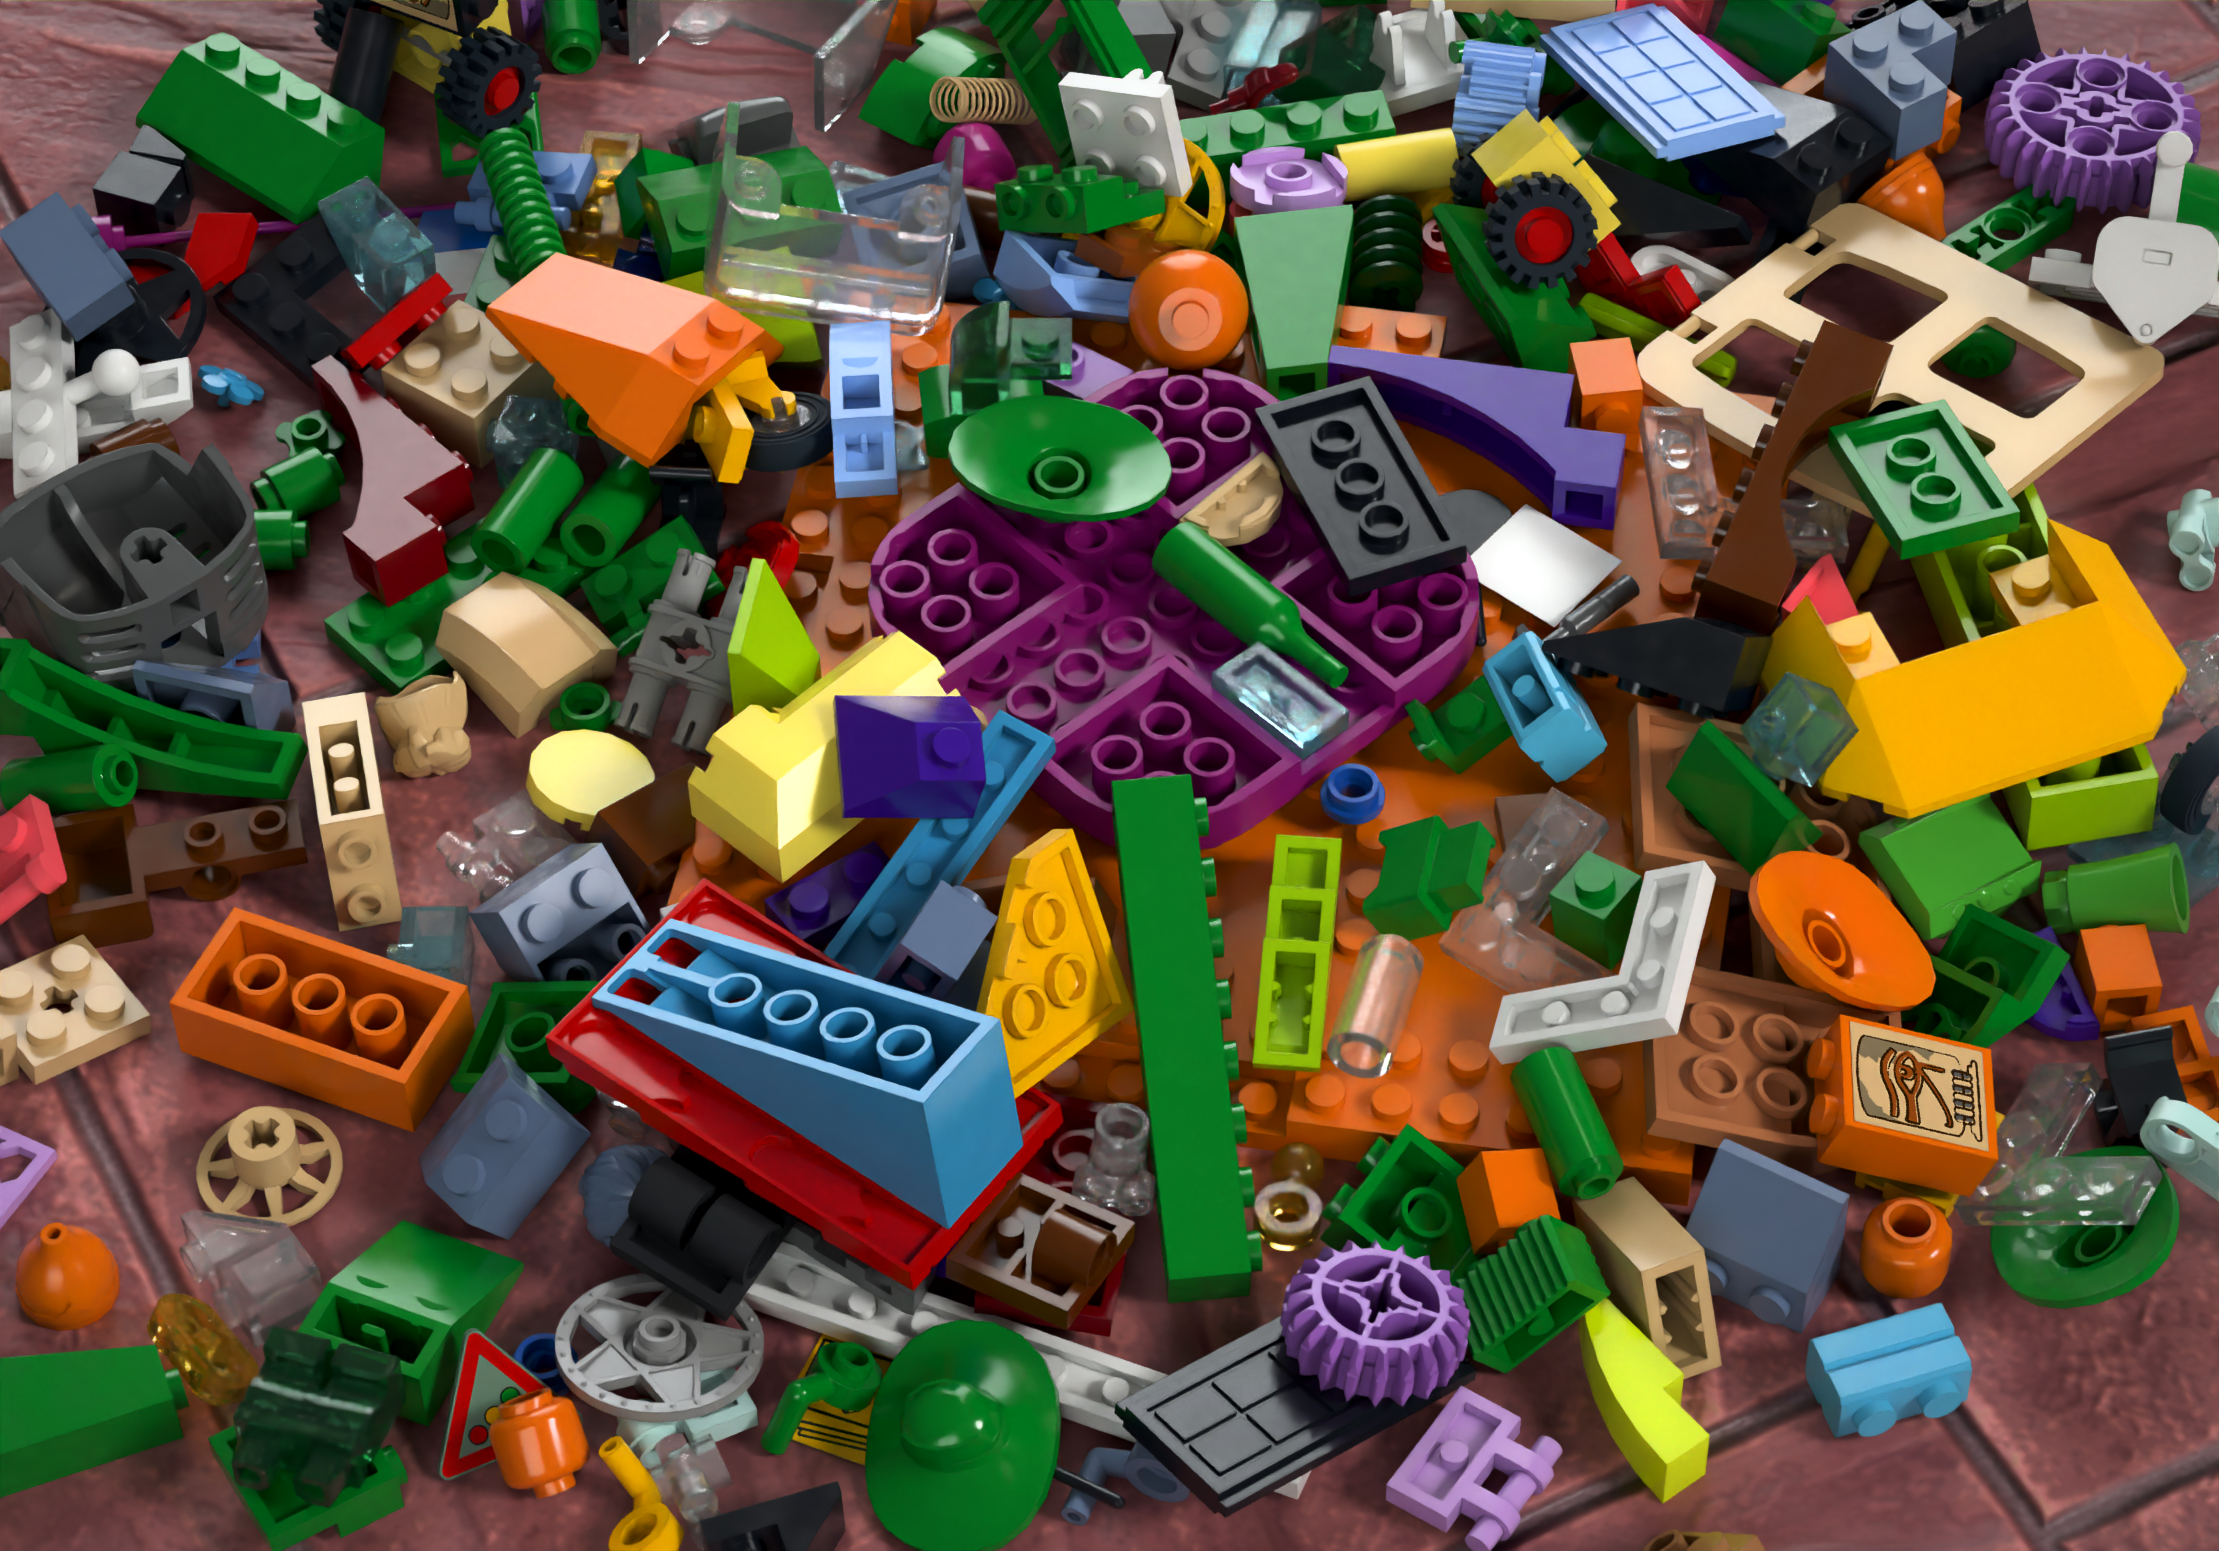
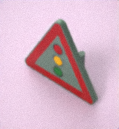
M470 1328L463 1334L437 1465L438 1474L445 1480H452L497 1461L489 1439V1428L494 1420L500 1417L499 1405L520 1395L539 1389L550 1388L477 1328ZM551 1389L553 1397H561ZM577 1410L578 1416H579L580 1421H581V1424H582V1422H583V1416H582V1414Z

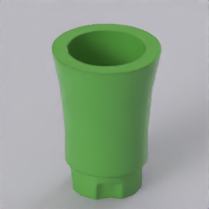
M2175 842L2122 857L2072 864L2068 870L2045 872L2044 882L2042 883L2043 906L2048 927H2052L2055 935L2076 932L2079 936L2081 929H2093L2104 925L2127 926L2145 924L2147 931L2183 934L2188 932L2190 903L2187 877L2181 852Z

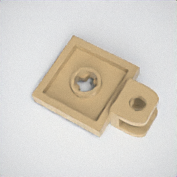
M83 934L0 971V1086L19 1078V1066L31 1081L37 1085L151 1033L150 1013ZM63 1003L71 1005V1011L64 1014L56 1008L45 1010L53 1004Z

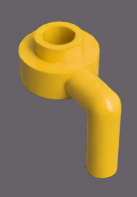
M614 1436L606 1440L601 1445L598 1454L633 1498V1511L626 1515L612 1531L608 1542L609 1550L679 1551L684 1538V1529L668 1507L662 1504L661 1488L622 1437Z

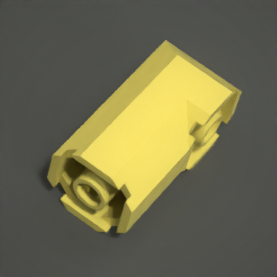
M898 631L889 634L884 639L883 635L874 637L782 709L772 707V713H770L762 706L750 705L713 733L705 750L714 757L705 772L695 766L688 780L691 814L783 884L865 819L842 818L833 709L834 696L961 695L956 688L946 695L937 681L946 673L937 657L905 634Z

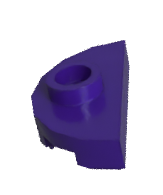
M2051 926L2032 933L2062 949ZM2068 961L2037 1013L2024 1022L2047 1036L2067 1041L2098 1040L2100 1024Z

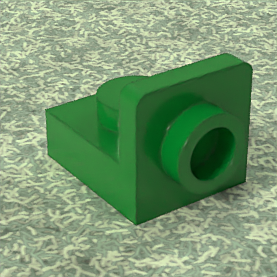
M1484 675L1480 676L1434 712H1431L1416 698L1405 705L1415 725L1409 731V736L1420 753L1431 763L1439 758L1458 775L1513 735Z

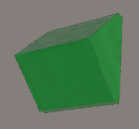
M1709 720L1698 729L1665 786L1751 876L1754 875L1761 865L1776 855L1788 851H1801L1815 843L1824 834L1735 742Z

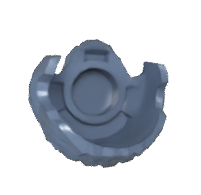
M623 1144L601 1152L594 1163L589 1164L584 1170L585 1174L580 1179L578 1189L585 1203L583 1213L587 1218V1230L594 1239L610 1250L609 1243L612 1240L610 1236L614 1237L628 1218L629 1202L641 1177L659 1157L666 1156L670 1158L662 1150H658L650 1145L643 1147L641 1145L630 1146Z

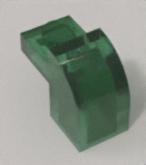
M1359 3L1322 24L1321 28L1318 27L1280 48L1278 64L1293 63L1299 71V76L1294 82L1273 90L1272 95L1289 104L1378 90L1384 80L1386 71L1369 61L1374 47L1373 34L1377 14Z
M1010 301L985 304L965 314L953 328L950 337L948 383L950 414H975L987 406L1012 398V380H1072V318H1010Z

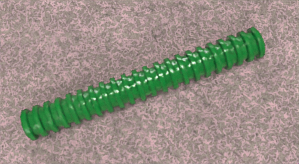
M515 128L497 129L487 134L480 141L478 156L482 163L483 172L486 175L487 184L490 187L491 196L494 199L495 208L498 211L499 220L503 226L504 235L507 238L508 247L511 249L512 259L515 261L516 271L521 280L556 252L567 255V251L563 245L562 236L559 234V228L555 222L554 213L551 210L550 201L547 198L546 190L542 184V178L538 172V166L534 161V155L526 135ZM559 396L570 429L581 436H596L587 426L589 415L572 397L563 400Z

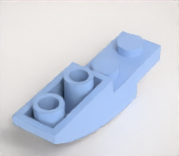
M890 320L830 324V405L836 499L898 495Z

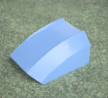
M1005 230L993 274L1007 297L1019 308L1033 315L1043 317L1058 316L1099 322H1117L1119 324L1129 322V296L1138 276L1116 278L1075 256L1074 252L1078 240Z

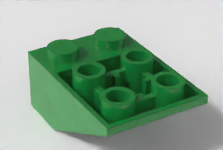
M402 1220L327 1283L297 1330L295 1338L305 1381L316 1385L335 1375L349 1398L359 1394L367 1405L429 1427L453 1387L464 1332L470 1328H477L483 1334L486 1333L523 1272L524 1263Z

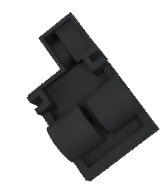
M680 1144L671 1158L666 1156L659 1157L643 1174L631 1196L628 1206L629 1216L609 1244L614 1255L726 1322L799 1218L750 1191L744 1185L743 1179Z

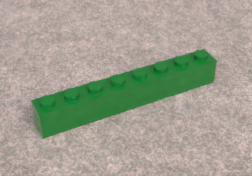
M1191 774L1112 781L1111 813L1168 1304L1250 1296L1251 1273L1263 1271L1262 1248L1259 1230H1246L1244 1208L1255 1207L1254 1183L1251 1166L1239 1167L1236 1145L1247 1144V1128L1243 1103L1231 1104L1228 1083L1239 1081V1062L1236 1041L1223 1042L1221 1020L1231 1019L1232 1009L1228 979L1216 980L1213 958L1224 957V941L1221 918H1208L1206 897H1216L1217 887L1213 857L1201 858L1199 837L1209 836L1206 797L1194 798Z

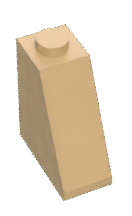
M1634 1176L1616 1182L1609 1192L1598 1198L1588 1200L1579 1197L1571 1198L1576 1228L1586 1235L1585 1241L1591 1246L1590 1252L1595 1256V1263L1601 1269L1600 1274L1606 1280L1605 1285L1611 1291L1607 1298L1684 1373V1379L1722 1366L1704 1248Z

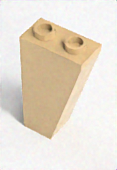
M365 692L302 702L318 821L339 932L404 921Z

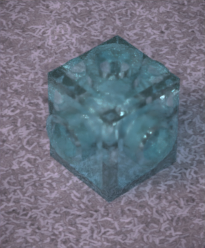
M507 395L499 418H492L490 420L486 435V450L489 454H494L499 488L504 489L507 488L535 449H560L575 459L578 447V434L574 433L568 426L562 402L543 398Z

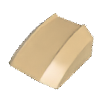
M503 571L444 609L435 646L441 656L458 672L461 678L516 739L535 728L538 721L549 715L552 709L560 707V697L568 687L581 682L601 684L615 674L618 648L592 622L563 598L534 581Z

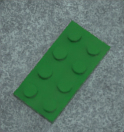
M485 517L448 540L447 544L443 546L449 573L389 608L370 592H367L324 620L327 637L393 696L400 693L412 682L425 676H447L454 671L435 646L443 611L499 574L484 565L471 547V537ZM554 527L526 569L517 576L534 581L564 599L580 589L581 585L579 583L595 573L596 567L582 565L571 558L562 546L560 531Z

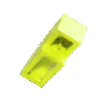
M1606 1297L1579 1318L1578 1332L1584 1368L1595 1403L1613 1440L1635 1473L1663 1504L1705 1475L1710 1435L1681 1407L1684 1373Z

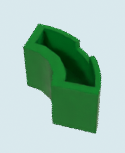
M949 26L932 29L916 38V43L921 47L904 63L894 58L871 90L860 111L859 119L912 145L934 150L943 135L954 127L957 122H941L935 118L929 104L930 91L933 84L944 76L1005 78L1004 67L1007 60L1001 49L962 30ZM949 84L944 88L941 96V106L945 115L947 113L944 106V97ZM955 85L951 88L948 94L947 101L948 109L953 116L954 114L951 108V94L953 92ZM941 86L939 87V89H938V91H937V94H936V105H937V109H938V104H937L938 93H939V91H940ZM957 89L954 98V105L956 111H958L957 100L959 89ZM984 91L982 93V107H984ZM971 92L969 93V112L971 110ZM976 92V94H975V96H976V106H975V108L977 107V98H978V93H977V92Z

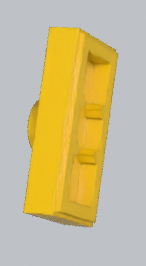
M725 377L693 404L688 423L692 429L695 442L699 443L717 481L739 484V480H742L754 429L729 381Z

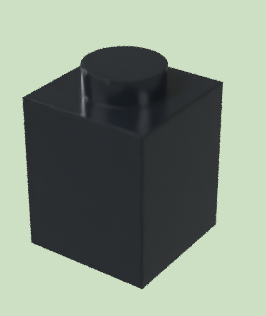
M123 151L118 152L92 188L98 216L111 214L113 226L124 225L126 236L173 232L177 227H181L186 222L191 209V198L186 192L181 167Z

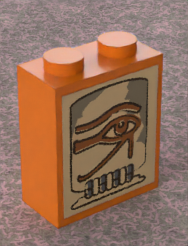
M1839 1014L1823 1038H1817L1813 1042L1807 1059V1074L1810 1078H1814L1815 1099L1809 1116V1128L1812 1133L1816 1134L1818 1163L1970 1197L1998 1161L1991 1049Z

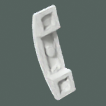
M184 357L140 365V380L131 393L121 397H112L100 393L76 404L78 455L90 453V443L142 418L148 422L161 418L168 425L192 409L193 392L189 358ZM11 390L0 391V458L13 459Z

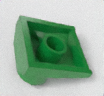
M600 981L493 982L490 989L492 993L459 1070L450 1081L453 1090L468 1094L499 1053H502L509 1057L571 1115L582 1111L595 1097L598 1089L570 1074L564 1068L563 1062L551 1056L545 1036Z

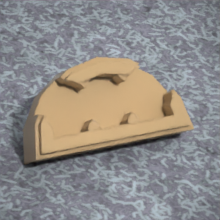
M1262 451L1180 518L1179 524L1188 521L1195 523L1224 547L1246 544L1269 531L1280 517L1284 490L1280 481L1278 466Z

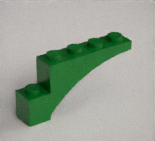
M0 637L1 735L34 737L44 753L109 743L119 744L127 749L137 766V789L279 800L288 799L308 752V747L299 733L251 728L178 711L95 680L36 650L27 639Z

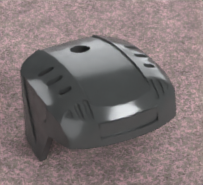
M159 443L129 446L101 454L48 479L14 501L0 513L1 627H5L13 638L27 639L33 648L95 680L138 697L131 669L136 659L222 667L241 651L244 652L248 648L268 614V582L259 549L254 508L249 496L235 477L231 465L213 443L201 450L193 466L177 453ZM182 530H186L185 533L181 534L177 538L173 537ZM210 550V551H208L207 553H205L204 555H202L201 557H199L198 559L195 558V557H197L198 555H200L201 553H203L204 551ZM169 637L179 640L171 647L161 648V642Z

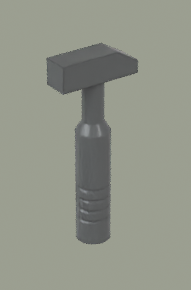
M1623 575L1563 618L1559 628L1542 639V641L1586 634L1637 597L1640 593L1638 584L1631 576ZM1522 623L1515 629L1512 641L1523 632L1526 633L1530 630Z

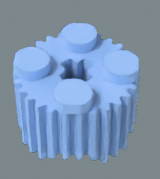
M1466 40L1461 64H1465L1464 74H1461L1459 90L1456 94L1452 132L1455 134L1454 138L1459 156H1466L1462 149L1469 142L1475 147L1481 143L1479 135L1488 132L1492 137L1497 133V130H1501L1524 109H1527L1534 119L1539 122L1540 107H1538L1544 81L1547 53L1535 52V48Z

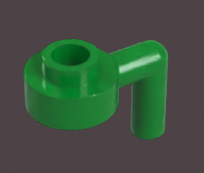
M834 1342L822 1346L808 1372V1376L794 1380L786 1387L760 1440L762 1447L772 1454H784L808 1406L823 1400L836 1408L848 1411H858L868 1407L883 1378L882 1370L870 1351L854 1342Z

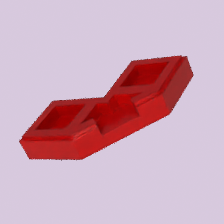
M198 213L183 261L195 272L205 292L220 281L225 286L245 272L259 227L252 213ZM128 266L138 284L171 272L158 266ZM190 298L167 320H176L190 310Z
M1612 232L1597 244L1596 250L1591 249L1587 252L1591 261L1586 268L1579 264L1573 270L1588 293H1595L1673 329L1691 317V312L1702 305L1677 264L1640 275Z

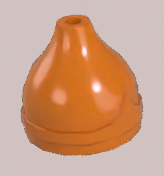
M1924 153L1912 157L1895 168L1856 201V203L1868 206L1939 242H1942L1947 237L1944 227L1945 192L1943 183L1937 173V169L1930 158L1928 159Z
M58 1222L47 1224L27 1242L17 1261L16 1297L26 1316L40 1327L56 1331L81 1329L97 1322L112 1308L119 1295L120 1270L111 1251L102 1239L85 1228L70 1224L63 1225Z

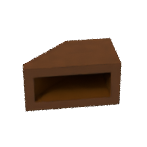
M691 762L598 811L584 843L603 844L635 901L642 899L652 892L656 895H662L671 890L677 870L679 869L682 853L691 847L694 842L696 818L691 814L688 780L695 768Z

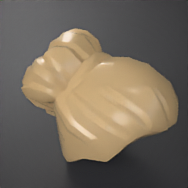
M453 671L452 678L428 675L412 682L395 696H379L376 698L374 710L382 734L396 751L393 754V767L396 773L402 772L409 778L416 779L430 776L433 773L442 776L451 772H457L468 763L471 758V745L469 737L463 730L468 714L466 684L457 671Z

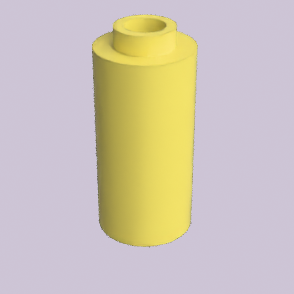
M1450 127L1334 145L1333 156L1342 161L1348 170L1347 196L1343 203L1366 200L1383 195H1398L1449 187L1450 178H1455L1456 172L1452 168L1456 158L1459 159L1456 141Z

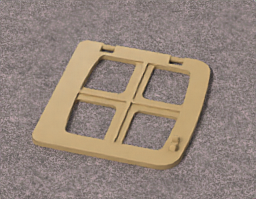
M1859 203L1840 204L1814 222L1804 234L1790 244L1787 242L1692 311L1691 317L1672 331L1666 330L1650 342L1639 353L1637 360L1643 392L1684 420L1751 458L1764 423L1775 427L1778 419L1721 387L1698 371L1696 367L1751 326H1757L1798 348L1803 339L1814 343L1823 321L1834 322L1789 300V298L1830 267L1842 263L1852 264L1942 302L1940 306L1891 342H1886L1894 345L1881 387L1870 411L1879 404L1890 400L1902 401L1911 406H1918L1945 399L1968 435L1994 449L1984 458L2012 499L2156 385L2163 377L2165 362L2162 353L2154 347L2140 346L2134 342L2131 336ZM1816 242L1827 246L1815 256L1805 252ZM1987 324L2052 360L2081 379V381L2040 414L2028 419L2019 417L1936 375L1929 367L1979 327ZM1698 329L1709 334L1696 344L1686 340L1687 337ZM1828 443L1812 452L1788 477L1822 496L1874 519L1830 451Z

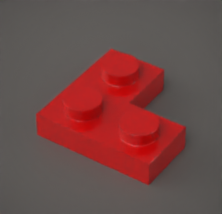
M438 272L421 280L377 318L378 321L342 350L340 354L354 370H359L369 363L377 371L403 349L396 340L406 330L413 336L419 331H424L448 310L441 300L451 293L453 289Z

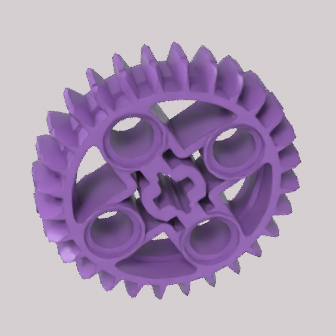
M2084 46L2078 51V54H2068L2063 48H2059L2055 53V57L2052 58L2044 52H2039L2034 62L2027 59L2020 60L2017 69L2009 68L2005 70L2003 79L1995 82L1989 103H1987L1984 121V147L1990 152V162L1994 165H2000V175L2003 178L2014 177V185L2017 190L2024 189L2033 184V198L2039 197L2040 199L2045 196L2047 190H2050V197L2054 199L2053 202L2056 208L2066 196L2076 198L2078 213L2083 206L2097 207L2101 215L2107 210V207L2116 206L2122 213H2126L2131 203L2136 204L2142 209L2148 208L2151 203L2158 158L2156 155V145L2163 134L2170 131H2179L2186 134L2193 144V153L2188 162L2195 163L2201 140V113L2194 108L2195 98L2184 94V85L2181 82L2169 83V73L2166 70L2153 73L2148 60L2138 65L2130 62L2128 53L2121 59L2107 56L2106 48L2101 55L2088 54Z

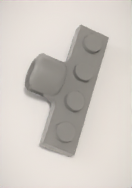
M1159 0L1176 32L1175 40L1177 47L1165 79V84L1172 85L1174 98L1211 112L1209 104L1221 99L1254 0Z

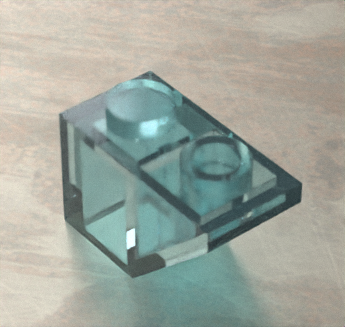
M367 176L318 201L319 212L356 285L383 313L421 280L436 273L434 244Z

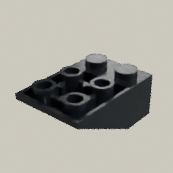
M1884 0L1878 5L1868 6L1856 11L1851 16L1852 20L1845 24V26L1855 31L1918 0ZM1922 0L1957 31L1951 83L1947 87L1962 97L1960 113H1964L1988 98L1994 89L1995 82L2003 79L2005 70L2009 68L2017 69V65L2022 59L2034 62L2036 55L2041 52L2028 0Z
M1682 617L1546 640L1543 642L1541 650L1560 656L1557 667L1564 671L1587 678H1593L1594 675L1609 678V675L1612 674L1619 677L1616 685L1618 689L1649 699H1653L1654 695L1668 698L1669 694L1679 697L1677 709L1713 720L1714 716L1727 719L1730 711L1750 710L1774 637L1715 617Z

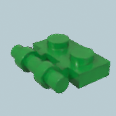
M682 515L579 583L601 624L612 635L609 637V640L618 648V654L622 658L638 649L651 614L647 611L648 606L653 604L654 599L661 600L677 557L678 548L690 550V555L692 556L694 552L709 557L694 530ZM713 569L697 610L699 615L709 609L708 601L726 590L723 582Z

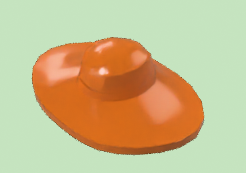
M1788 851L1776 855L1756 870L1750 879L1748 893L1753 915L1768 940L1773 944L1775 956L1788 978L1799 987L1819 993H1828L1842 1002L1860 1008L1887 1012L1910 1010L1932 995L1936 976L1930 955L1916 932L1897 908L1855 866L1830 855L1807 851Z

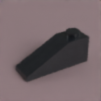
M1586 153L1584 157L1586 163L1618 200L1609 208L1621 222V225L1613 230L1612 233L1626 254L1636 253L1638 250L1651 245H1666L1678 250L1749 245L1754 235L1742 216L1589 153Z

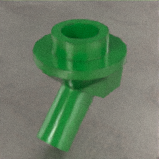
M1490 8L1486 12V20L1479 26L1480 31L1485 37L1466 40L1526 47L1522 40L1530 33L1507 9L1497 16ZM1466 40L1450 42L1448 52L1452 63L1462 62Z

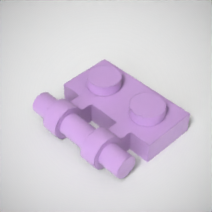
M1460 1386L1386 1484V1501L1447 1533L1462 1513L1476 1522L1465 1537L1467 1546L1472 1551H1491L1499 1540H1508L1521 1522L1519 1512L1531 1495L1542 1494L1554 1476L1552 1467L1563 1451L1554 1439L1544 1435L1537 1439L1530 1450L1514 1442L1520 1434L1521 1417ZM1494 1468L1507 1474L1509 1477L1497 1495L1481 1487Z

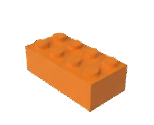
M236 907L232 909L169 1002L181 1052L413 1133L468 1049L475 1032L467 985Z

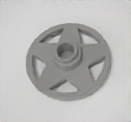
M638 1273L600 1284L580 1296L566 1310L556 1330L555 1360L559 1374L570 1390L584 1402L605 1413L643 1422L682 1421L721 1409L740 1397L751 1386L759 1374L763 1363L764 1334L757 1315L743 1299L731 1314L743 1330L704 1322L705 1309L646 1273ZM664 1291L646 1308L617 1300L636 1293ZM580 1324L601 1345L575 1364L572 1359L570 1345L575 1330ZM740 1367L731 1379L712 1391L701 1395V1372ZM633 1386L637 1392L646 1397L653 1398L656 1402L627 1399L608 1391Z

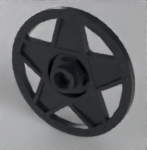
M136 248L118 251L117 253L127 267L133 265L158 266L171 272L142 284H138L134 277L126 282L136 302L80 341L76 342L74 340V348L80 349L75 368V378L92 371L96 358L101 353L110 349L125 350L132 354L137 361L147 364L187 357L201 335L207 314L206 294L192 268L179 257L157 249ZM190 298V315L182 335L178 338L165 321ZM45 306L43 312L48 310L47 306Z

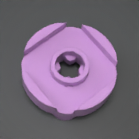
M1279 146L1257 149L1242 155V166L1240 168H1237L1234 163L1230 167V196L1238 205L1251 210L1252 215L1342 206L1347 196L1348 170L1342 161L1323 152L1321 163L1315 160L1304 159L1305 148Z

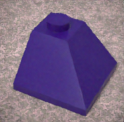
M834 696L833 709L842 818L974 817L986 783L981 722L964 696Z

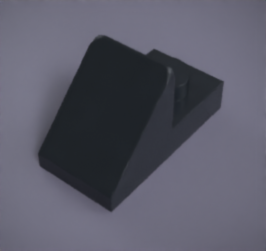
M838 1481L700 1520L704 1551H834L846 1531L842 1492Z

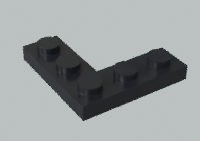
M347 191L248 268L243 274L215 294L213 299L219 312L318 394L311 365L331 355L350 371L354 370L340 354L353 340L309 305L306 300L388 235L383 221ZM368 363L363 368L357 371H359L362 374L369 367H371V365Z

